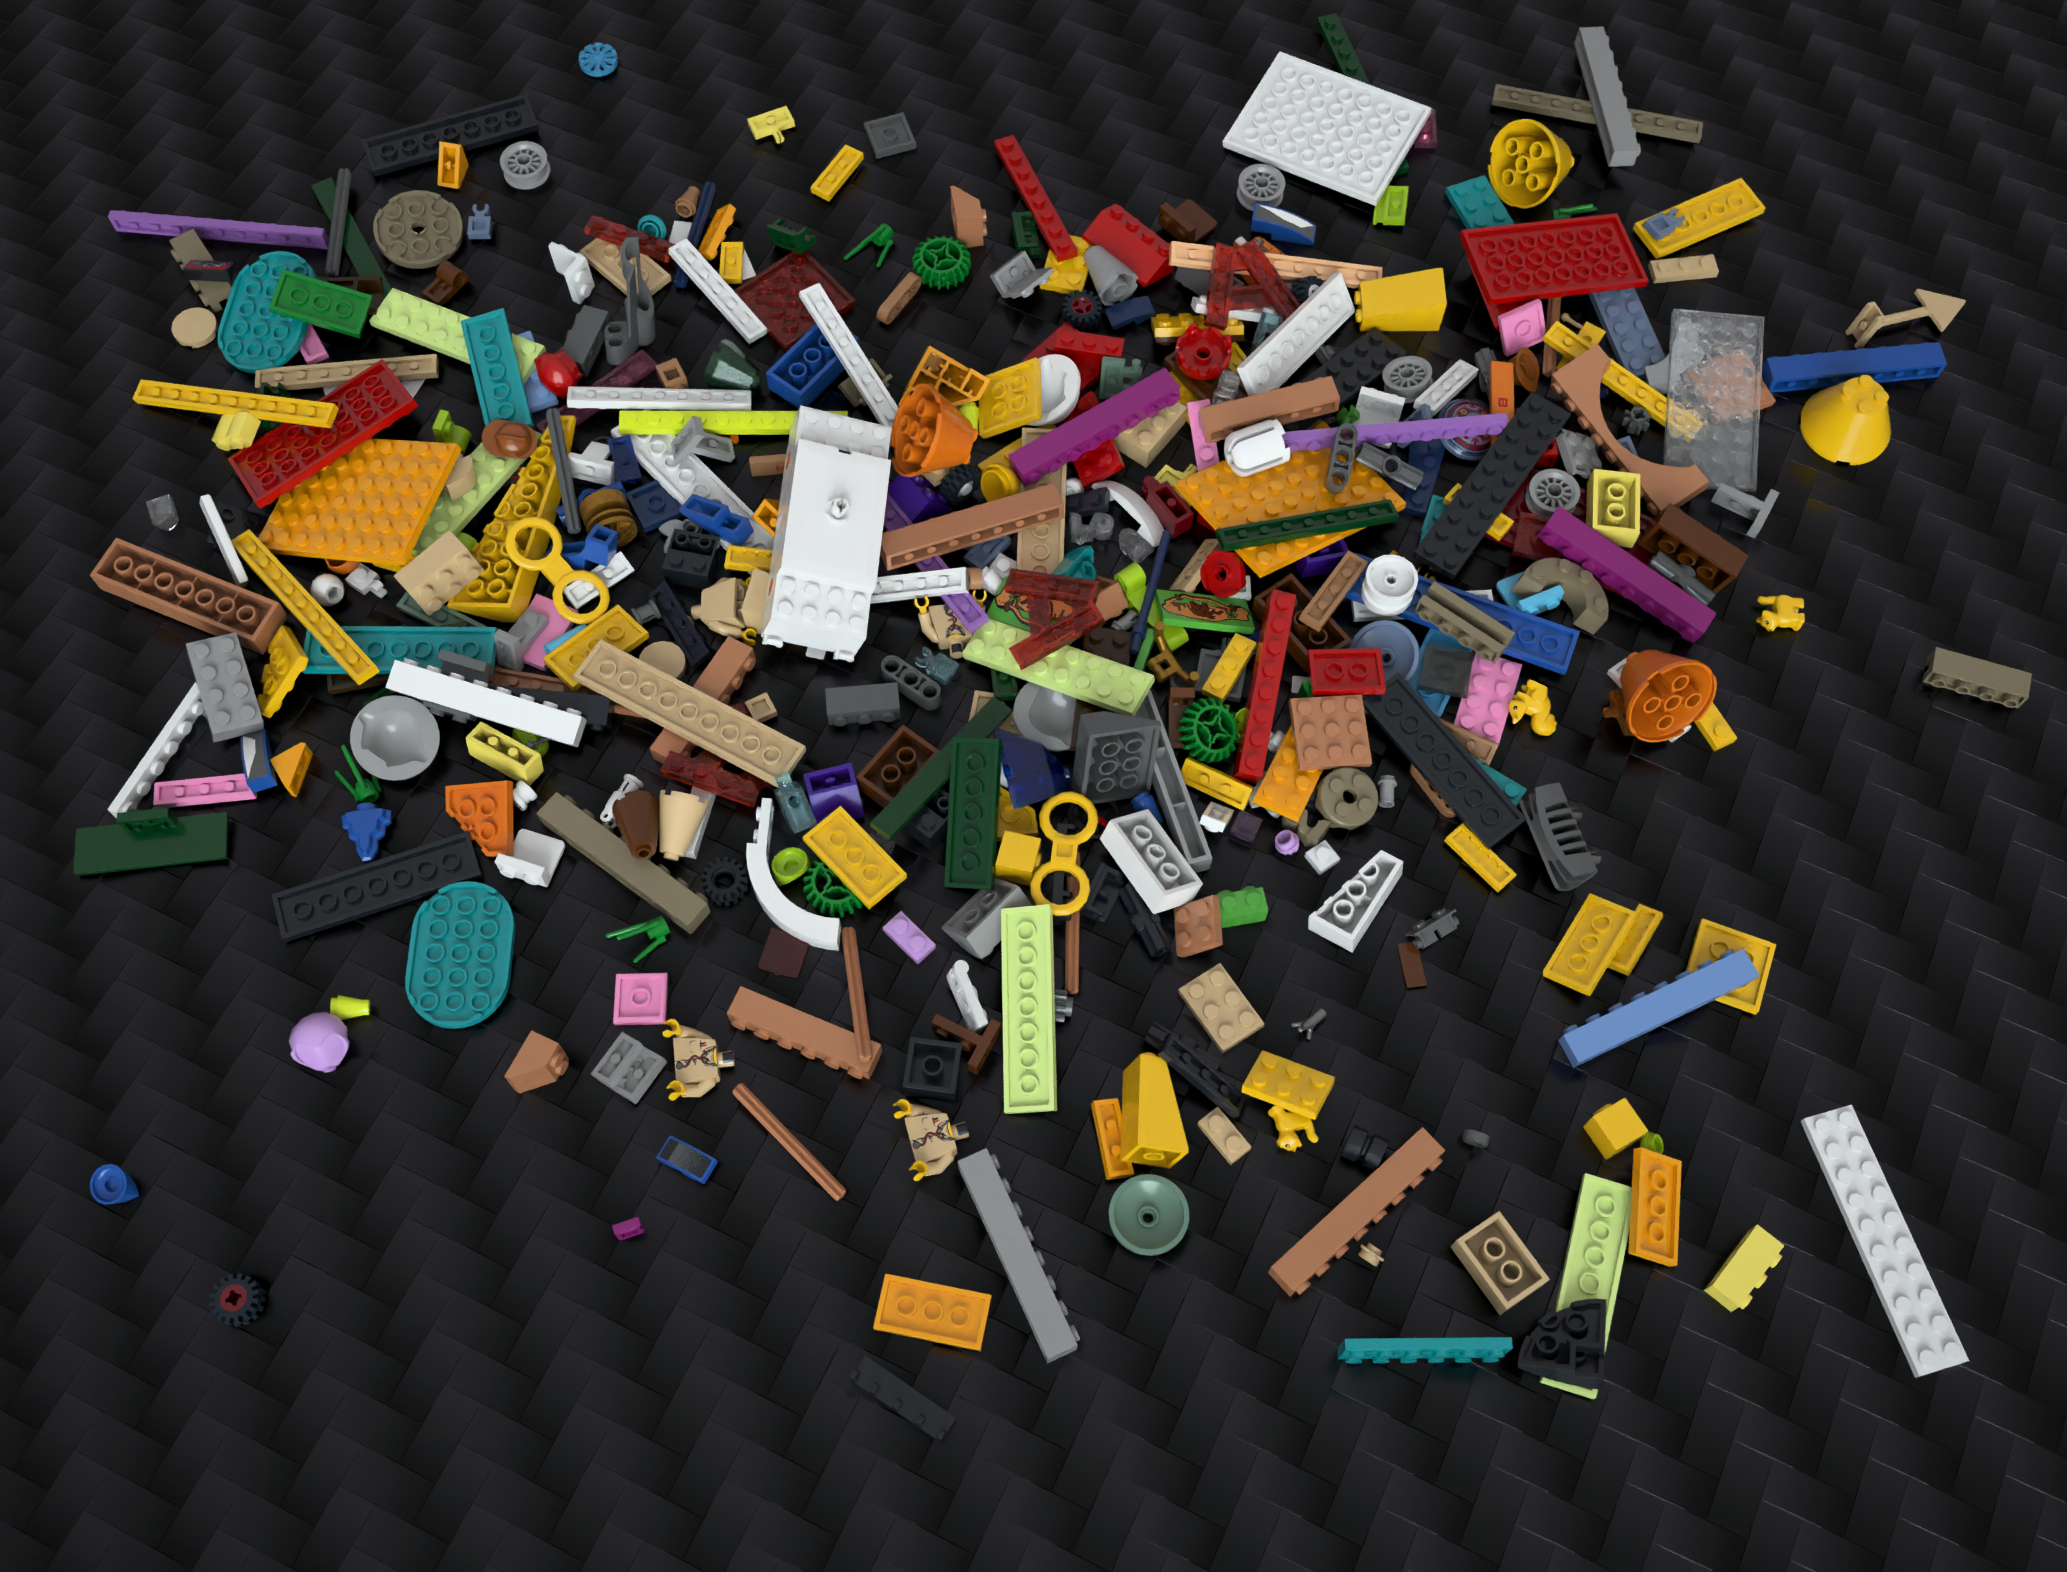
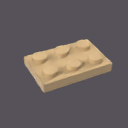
M1221 963L1178 989L1179 995L1221 1053L1229 1050L1264 1027L1262 1019Z

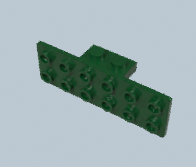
M156 806L149 810L130 809L127 812L117 813L118 824L78 828L76 830L73 873L76 876L226 859L228 857L229 815L226 812L176 817L168 807Z

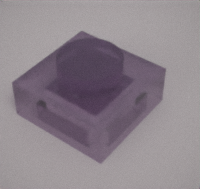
M1240 810L1230 834L1253 843L1263 819Z

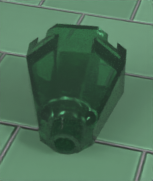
M727 339L720 341L718 347L721 350L713 352L704 372L706 377L703 379V382L711 386L735 390L756 389L761 381L759 376L760 370L733 342Z

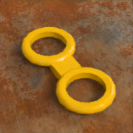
M525 517L516 521L510 527L505 538L506 552L519 567L530 571L540 570L554 586L552 593L553 603L563 618L576 624H590L607 611L610 596L605 582L595 573L586 570L574 571L562 558V536L556 526L540 517ZM528 527H537L546 531L553 542L550 554L541 560H529L520 555L515 546V539L520 531ZM584 580L597 588L600 602L594 611L587 614H578L566 607L562 594L569 583Z
M1073 791L1060 792L1051 796L1043 804L1039 814L1040 827L1045 836L1053 842L1051 861L1041 865L1033 874L1030 883L1031 896L1036 905L1050 904L1053 906V915L1055 916L1070 915L1080 910L1087 902L1090 893L1089 879L1084 870L1076 864L1078 845L1086 842L1095 833L1098 824V814L1092 801L1083 794ZM1071 802L1081 806L1088 815L1086 827L1075 835L1058 833L1053 829L1049 821L1050 813L1057 805ZM1054 871L1071 873L1076 877L1080 885L1078 896L1067 904L1057 905L1049 902L1044 898L1040 887L1042 880L1047 874Z

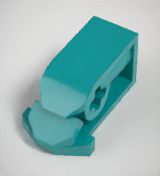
M1091 545L1076 548L1064 555L1063 561L1047 578L1054 592L1079 599L1095 581L1096 570L1092 565L1094 563V550Z

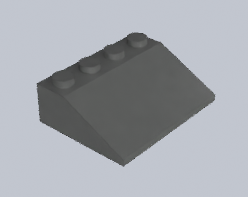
M1106 711L1081 714L1071 784L1073 791L1083 794L1093 804L1135 798L1145 791L1150 795L1161 729L1160 721Z

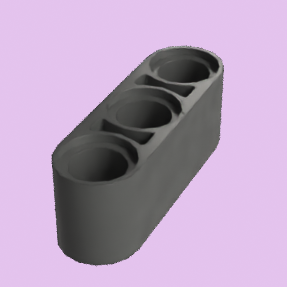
M1350 423L1342 424L1333 437L1324 481L1326 490L1332 494L1341 493L1350 478L1358 437L1357 428ZM1340 434H1347L1350 440L1342 439ZM1342 455L1346 462L1338 461L1336 456ZM1332 477H1338L1342 484H1335L1332 481Z
M895 655L886 656L882 660L881 671L885 683L898 682V691L926 710H935L940 706L941 688L937 682ZM891 668L897 669L895 672L888 671ZM909 681H915V682H916V683L913 684V685H908V684H906V683L909 682ZM927 694H934V695H935L934 697H931V698L926 697Z

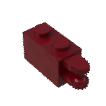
M1146 476L1143 479L1144 486L1141 488V493L1144 495L1146 503L1158 517L1163 529L1172 533V539L1189 530L1195 513L1168 481L1160 484L1154 476Z

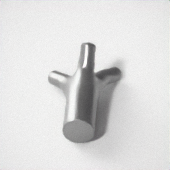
M1319 1008L1307 1019L1292 1023L1291 1026L1292 1028L1298 1027V1032L1307 1030L1306 1039L1311 1040L1314 1027L1327 1014L1322 1008Z

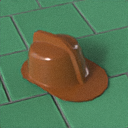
M1522 348L1509 361V363H1514V385L1523 386L1528 392H1536L1540 373L1539 364L1531 350Z
M495 420L484 428L482 444L492 455L512 459H525L535 451L537 436L534 430L524 423Z

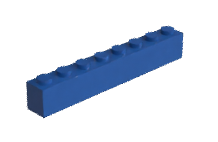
M1924 342L1921 344H1902L1892 347L1859 348L1849 351L1816 352L1806 355L1773 356L1766 359L1760 374L1769 391L1774 393L1828 388L1852 378L1861 377L1862 375L1871 376L1877 383L1939 377L1947 362L1940 342Z

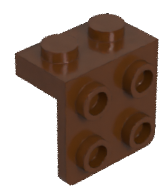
M1190 199L1184 201L1175 209L1167 202L1160 206L1158 224L1179 242L1196 244L1217 227V221Z

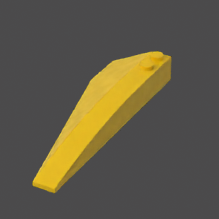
M560 416L567 454L569 455L576 417ZM548 426L540 438L541 444L531 454L530 462L526 467H522L518 473L520 478L517 483H512L494 512V520L484 528L483 538L471 550L473 552L472 556L484 571L449 600L447 604L449 609L507 623H516L527 610L540 570L530 571L515 564L506 552L505 538L510 527L516 521L525 517H540L554 525L557 514L556 507L559 506L561 492ZM528 527L521 530L516 536V549L526 559L541 560L546 553L550 535L543 529Z

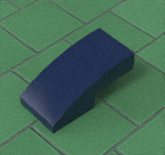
M1148 296L1129 299L1105 309L1114 331L1133 321L1138 325L1156 315Z

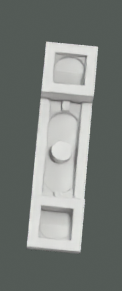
M1106 480L1093 483V489L1107 487L1110 491V501L1116 500L1141 525L1137 533L1152 548L1159 546L1162 532L1164 531L1163 526L1151 507L1137 493L1114 481Z

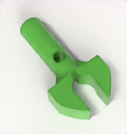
M1351 404L1350 411L1343 407L1338 412L1336 421L1340 425L1345 423L1351 424L1359 420L1360 413Z

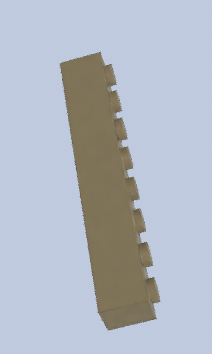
M556 792L536 813L544 826L688 933L692 934L710 914L709 901L704 895L699 892L695 894L690 891V887L681 878L674 879L671 877L670 871L662 864L657 866L652 863L651 857L647 859L633 857L623 836L619 838L613 834V829L606 823H598L594 820L595 816L587 809H579L576 806L577 803L568 795L563 797Z

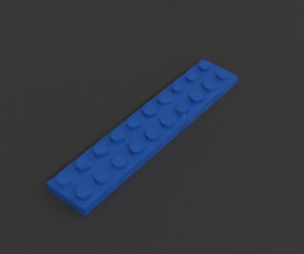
M1354 553L1357 556L1369 562L1368 565L1374 560L1372 558ZM1368 565L1344 598L1365 605L1361 597V587ZM1418 575V584L1410 606L1404 612L1395 616L1440 631L1437 626L1429 621L1422 620L1415 613L1419 600L1423 595L1427 594L1429 587L1435 580ZM1437 582L1515 632L1510 645L1503 654L1565 675L1580 631Z

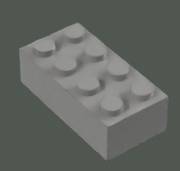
M237 633L186 643L187 654L213 741L218 742L264 729L263 719Z

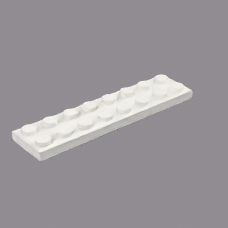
M1341 272L1333 273L1237 367L1248 396L1279 388L1355 312Z

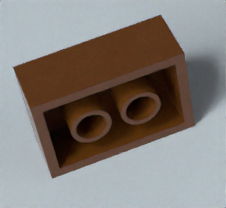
M902 725L856 776L858 790L885 808L940 751Z

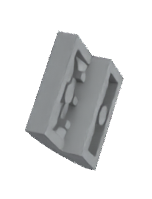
M621 1032L591 1075L621 1096L637 1104L667 1061L644 1047L641 1042Z

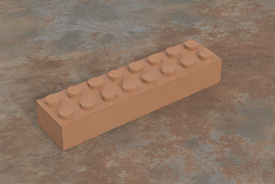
M115 538L90 574L101 590L215 636L236 632L240 646L264 655L280 626L288 618L279 602L119 538Z

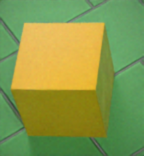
M1005 830L995 864L996 878L1030 886L1033 874L1038 870L1042 861L1041 838Z
M1626 1098L1613 1105L1609 1103L1593 1113V1117L1583 1126L1605 1160L1638 1142L1648 1132V1129Z

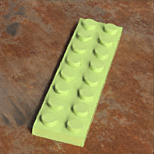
M392 288L377 309L376 315H373L369 320L375 328L470 364L460 321L471 317ZM512 334L525 384L536 368L534 359L546 352V348L544 345Z
M534 431L537 436V448L542 442L540 440L542 434ZM481 442L470 454L477 475L474 488L453 501L442 489L412 554L418 556L449 530L457 536L527 458L512 459L492 455L484 448Z
M990 618L988 623L975 631L962 652L964 659L1129 716L1136 715L1155 681L1152 674Z
M1046 904L1001 909L1004 1113L1057 1111L1053 906Z
M1585 1173L1582 1176L1555 1312L1570 1307L1574 1301L1606 1299V1351L1630 1230L1632 1187ZM1540 1377L1539 1381L1540 1383L1590 1399H1595L1598 1389L1565 1384L1544 1377Z

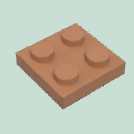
M1211 895L1174 908L1177 956L1184 958L1223 945L1219 897Z

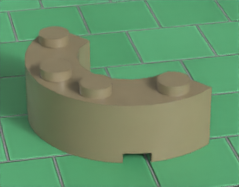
M1545 558L1531 564L1513 585L1511 592L1523 598L1561 585L1565 592L1562 600L1571 608L1573 624L1593 635L1608 618V601L1601 585L1590 571L1567 559Z

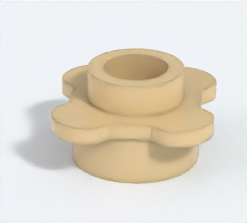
M1368 1243L1367 1246L1360 1245L1362 1248L1358 1254L1360 1257L1377 1267L1380 1260L1384 1261V1258L1380 1256L1383 1251L1371 1243Z

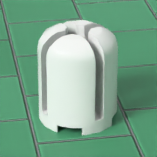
M1277 419L1260 422L1232 432L1226 437L1224 443L1225 459L1237 476L1247 477L1289 461L1290 447L1285 448L1282 434H1285V431Z

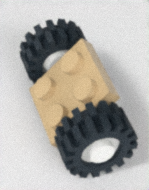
M970 461L967 464L922 474L934 487L941 484L939 492L953 506L961 505L964 500H969V496H973L975 494L974 491L978 490L982 477L970 465Z

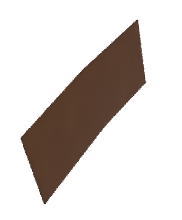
M1413 942L1397 944L1407 988L1427 986L1419 949L1414 946Z

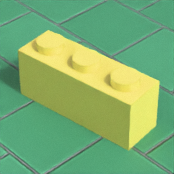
M480 722L465 738L469 755L517 782L522 780L530 787L544 771L541 754L483 722Z
M1758 1224L1748 1230L1704 1291L1730 1312L1739 1307L1744 1309L1753 1298L1750 1295L1753 1288L1756 1287L1758 1289L1768 1276L1764 1273L1769 1266L1774 1268L1781 1260L1782 1255L1779 1252L1784 1245Z

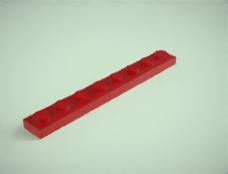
M1014 135L995 140L994 148L1028 210L1033 213V219L1056 261L1061 262L1077 257L1078 250Z

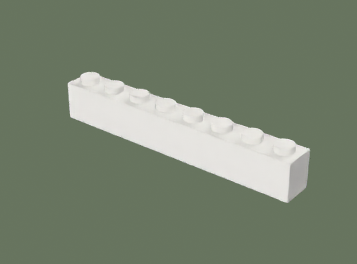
M404 658L403 662L394 661L385 687L391 691L466 712L479 718L571 746H579L587 719L581 717L582 712L571 708H567L566 712L558 710L557 704L544 701L543 705L535 703L534 697L520 694V697L512 696L511 690L498 686L496 690L487 688V683L474 679L473 683L464 681V676L451 672L450 676L441 674V669L427 665V668L423 669L418 667V662Z

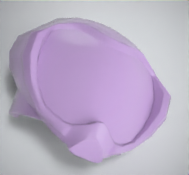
M328 1012L312 1013L302 1018L292 1028L289 1039L292 1050L290 1055L298 1063L317 1071L327 1073L336 1070V1066L341 1063L349 1048L347 1027L334 1014Z

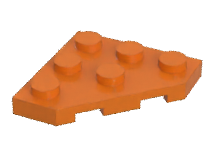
M506 780L445 786L447 813L451 817L456 818L464 832L469 831L471 839L475 840L482 847L481 851L487 857H497L498 853L514 856L513 781Z

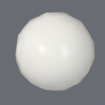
M332 574L317 576L310 588L311 596L319 605L323 606L338 604L343 599L345 593L342 581Z

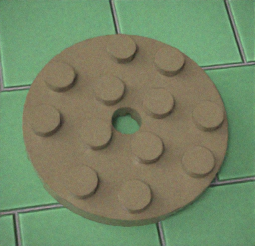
M423 190L404 192L389 199V203L382 210H378L373 224L374 237L383 255L395 264L414 269L437 266L443 261L448 260L460 247L464 233L460 213L454 204L441 198V195ZM418 226L424 228L420 234L414 232L413 229Z

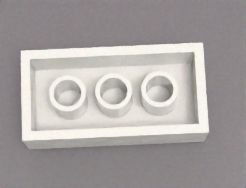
M1149 809L1109 821L1100 840L1153 914L1193 901L1203 883Z

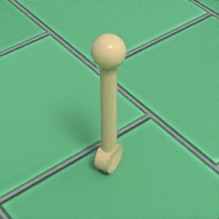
M1567 313L1561 315L1562 321H1567L1578 329H1582L1583 326L1569 318Z

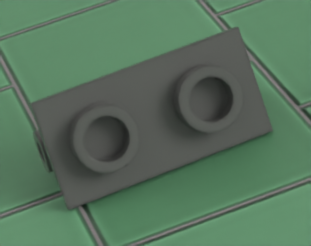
M1443 907L1434 911L1431 914L1432 918L1427 921L1420 920L1411 926L1412 930L1405 933V935L1414 936L1413 944L1417 949L1426 948L1438 940L1434 931L1437 930L1439 936L1444 937L1457 929L1459 920L1451 915L1456 912V909H1445Z

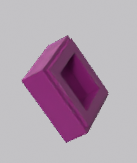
M639 1217L612 1225L614 1234L620 1241L645 1232L643 1222Z

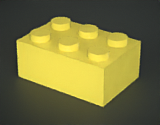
M1594 469L1587 483L1586 525L1619 547L1632 548L1640 534V474Z

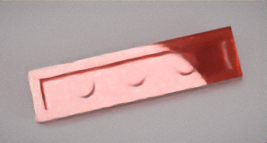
M594 215L587 222L584 234L621 246L627 237H639L641 254L667 263L671 258L669 248L675 245L665 239L653 237L645 232L636 231L625 225L617 224Z

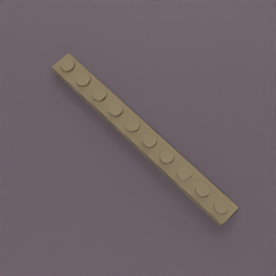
M1495 85L1491 105L1596 124L1590 101L1505 85ZM1627 108L1628 112H1631V122L1636 132L1699 143L1701 140L1703 122Z

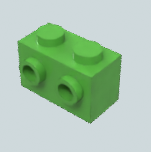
M1248 886L1236 892L1223 890L1215 895L1219 897L1222 928L1266 920L1268 906L1263 887Z

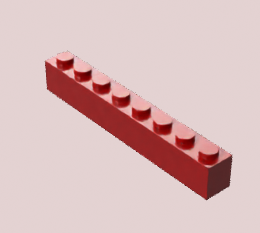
M1273 589L1266 598L1233 777L1240 781L1256 784L1263 776L1296 594Z

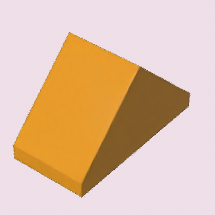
M440 141L438 186L460 189L469 166L463 147L460 144Z
M302 742L270 759L284 786L294 797L298 796L313 756L307 744Z

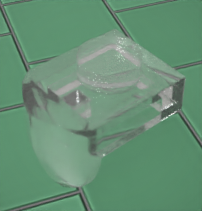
M167 494L146 502L151 523L155 527L162 530H171L176 526L179 518L172 496Z
M1130 528L1121 530L1119 535L1120 549L1133 562L1140 564L1154 551L1152 545L1135 530Z

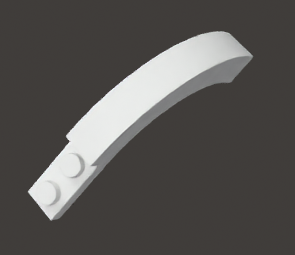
M762 798L761 807L757 806L756 821H759V828L754 830V843H747L746 848L747 868L752 887L760 905L770 919L790 936L814 947L839 951L840 919L818 916L797 907L781 893L773 881L769 869V852L774 804L772 798Z

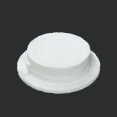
M1059 354L1046 355L1038 359L1041 361L1042 419L1026 425L1042 426L1056 424L1065 419L1074 410L1078 402L1081 382L1079 369L1070 358Z

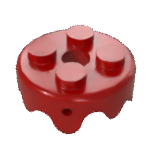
M1191 324L1186 332L1177 339L1175 349L1177 366L1185 375L1197 380H1211L1221 376L1227 370L1231 361V337L1229 335H1222L1213 326L1203 330L1198 327V324ZM1203 352L1208 354L1209 357L1200 358L1197 354Z

